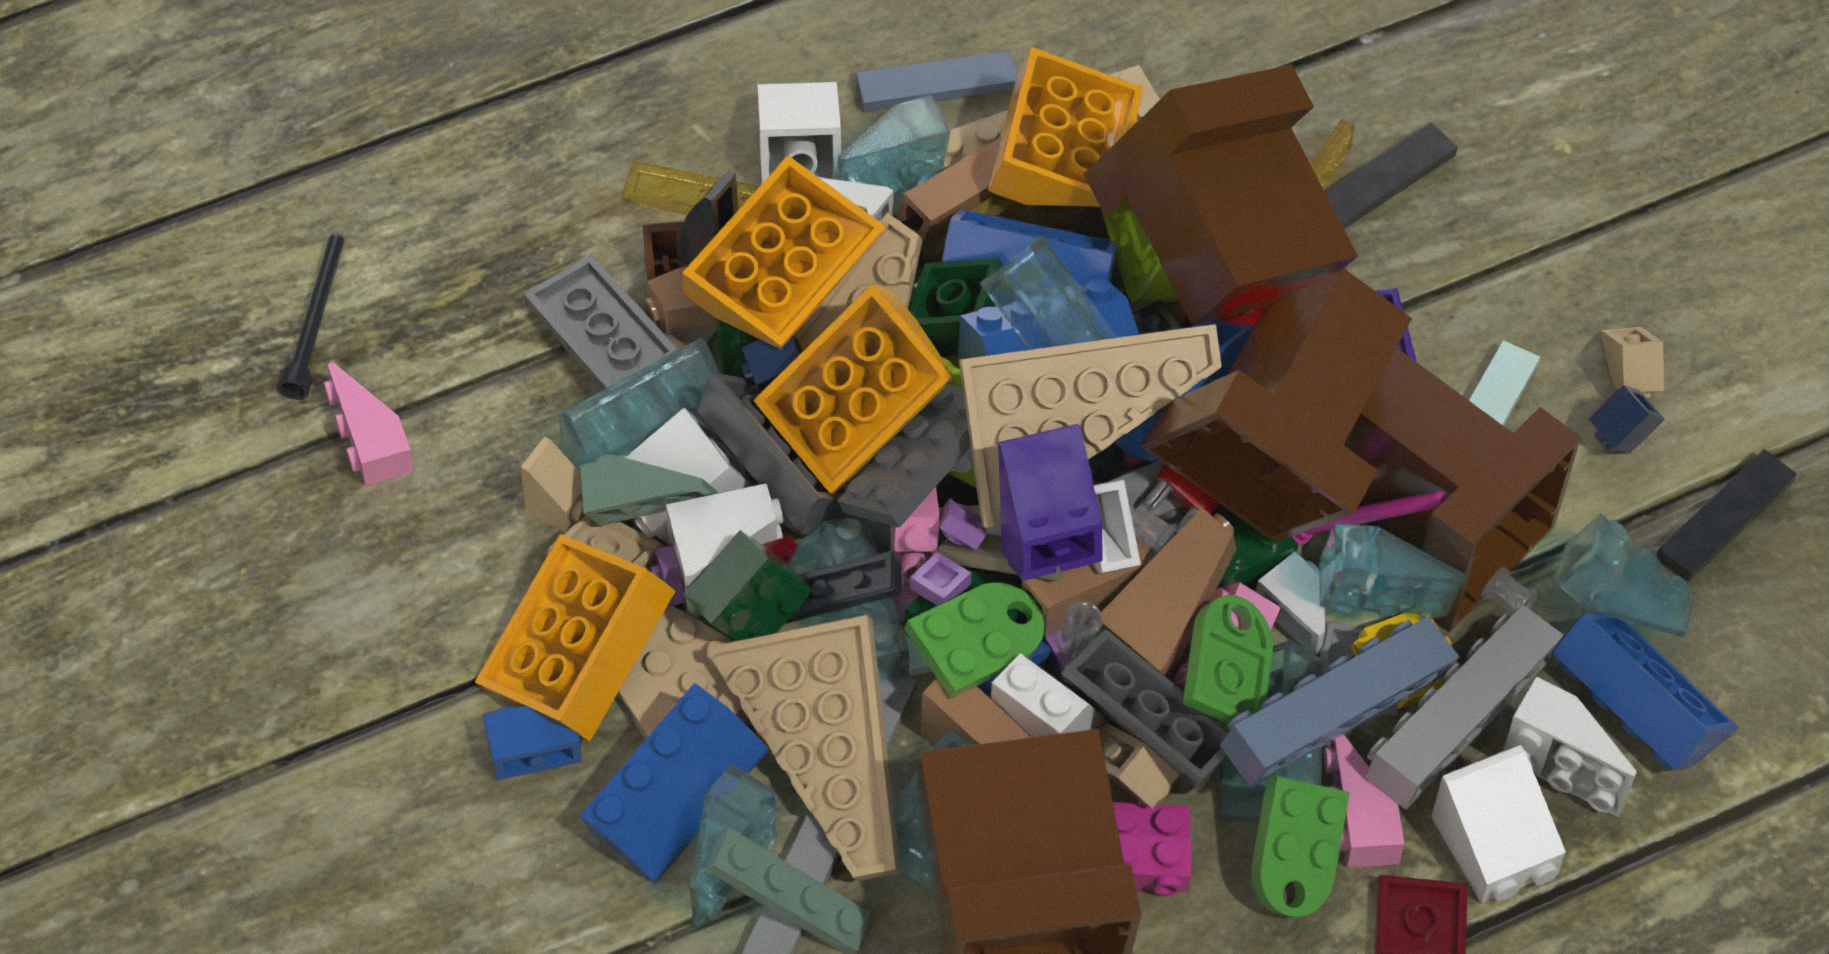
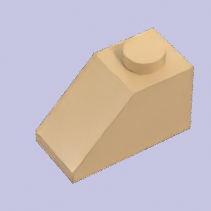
M1642 327L1601 330V339L1612 384L1615 388L1619 389L1626 385L1640 390L1646 398L1651 397V392L1664 391L1663 342Z
M543 437L520 467L525 510L530 515L565 533L585 515L581 472L552 440Z
M1105 723L1099 732L1108 779L1132 798L1153 808L1158 801L1165 798L1170 792L1172 783L1179 776V773L1146 743Z

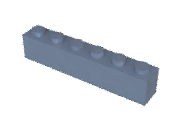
M1428 616L1415 624L1407 620L1389 634L1390 638L1383 642L1375 638L1365 644L1357 652L1358 656L1351 660L1347 656L1339 658L1325 670L1326 674L1317 678L1314 674H1311L1295 685L1293 688L1294 692L1284 696L1282 692H1279L1266 700L1261 705V710L1251 715L1249 711H1245L1235 717L1227 725L1230 731L1221 742L1220 747L1248 785L1253 787L1267 779V775H1274L1444 677L1459 656Z

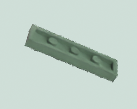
M730 827L719 831L705 868L706 871L845 954L858 952L871 914L869 911Z

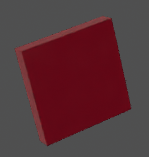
M1379 874L1374 954H1466L1468 883Z

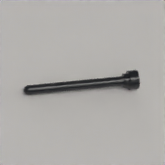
M338 233L332 234L328 239L292 363L280 371L276 384L277 391L289 399L302 400L309 395L313 380L308 365L344 246V238Z

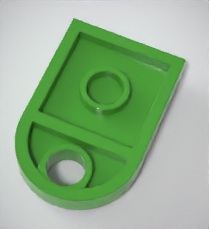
M987 583L909 619L904 630L952 699L1000 675L1020 653L1027 659H1030L1043 638L1044 618L1037 603L1023 590L1005 583ZM1016 609L1023 612L1027 617L1028 623L1017 624L1009 618L1007 611Z
M1236 595L1219 597L1200 609L1193 627L1183 704L1226 724H1229L1235 717L1245 711H1249L1251 715L1261 710V705L1267 699L1273 640L1266 619L1258 608L1248 600ZM1231 611L1235 612L1241 622L1240 629L1233 623Z
M1267 775L1251 865V880L1257 898L1268 910L1279 915L1302 917L1315 912L1327 900L1335 880L1350 792L1280 776ZM1292 882L1295 887V898L1291 904L1287 905L1283 898V892L1286 885Z

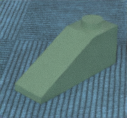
M616 455L599 456L595 459V462L580 465L584 513L600 526L666 511V504L718 494V491L703 478Z

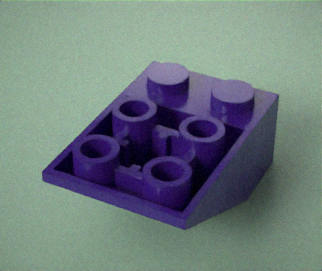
M1074 424L998 442L1002 554L1008 560V565L1024 581L1057 573V566H1060L1061 572L1102 562V520L1081 426Z

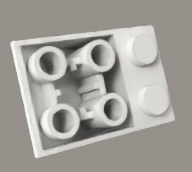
M1536 677L1513 717L1503 752L1522 745L1534 775L1547 781L1554 789L1560 792L1571 793L1587 801L1597 811L1609 812L1620 817L1637 771L1575 695Z

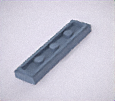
M1010 50L856 72V82L864 112L1009 91L1014 89L1017 77Z

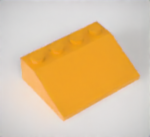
M1031 47L1016 77L988 191L1025 205L1100 207L1084 173L1136 123L1144 87Z
M787 155L682 272L683 294L715 318L781 349L884 233L886 226Z
M871 284L753 401L829 493L834 495L955 377L918 321L897 296L887 288Z
M560 534L475 683L519 707L528 706L578 733L580 738L590 742L673 597L675 590L644 567Z

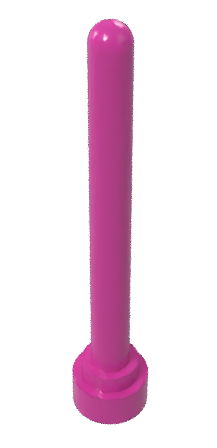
M1438 490L1361 506L1357 508L1354 514L1292 537L1297 545L1307 543L1314 533L1437 509L1448 498L1446 492Z

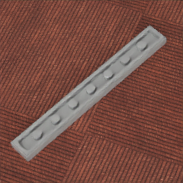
M878 666L888 751L917 688V680ZM808 811L785 861L826 885L839 857V853L826 837L827 834L813 813ZM764 906L742 954H794L805 929Z

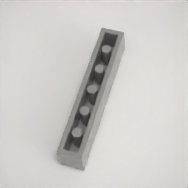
M1522 605L1511 617L1505 613L1490 632L1492 636L1487 641L1481 637L1466 656L1468 660L1463 665L1456 662L1449 669L1442 680L1444 685L1439 690L1431 687L1420 700L1417 706L1419 710L1414 715L1410 712L1405 713L1394 727V735L1389 740L1382 737L1369 752L1367 758L1372 762L1364 778L1405 810L1552 660L1554 656L1552 651L1561 642L1564 635L1525 605Z

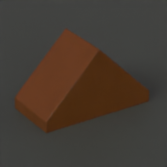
M683 220L642 224L647 281L686 265L678 261V241Z

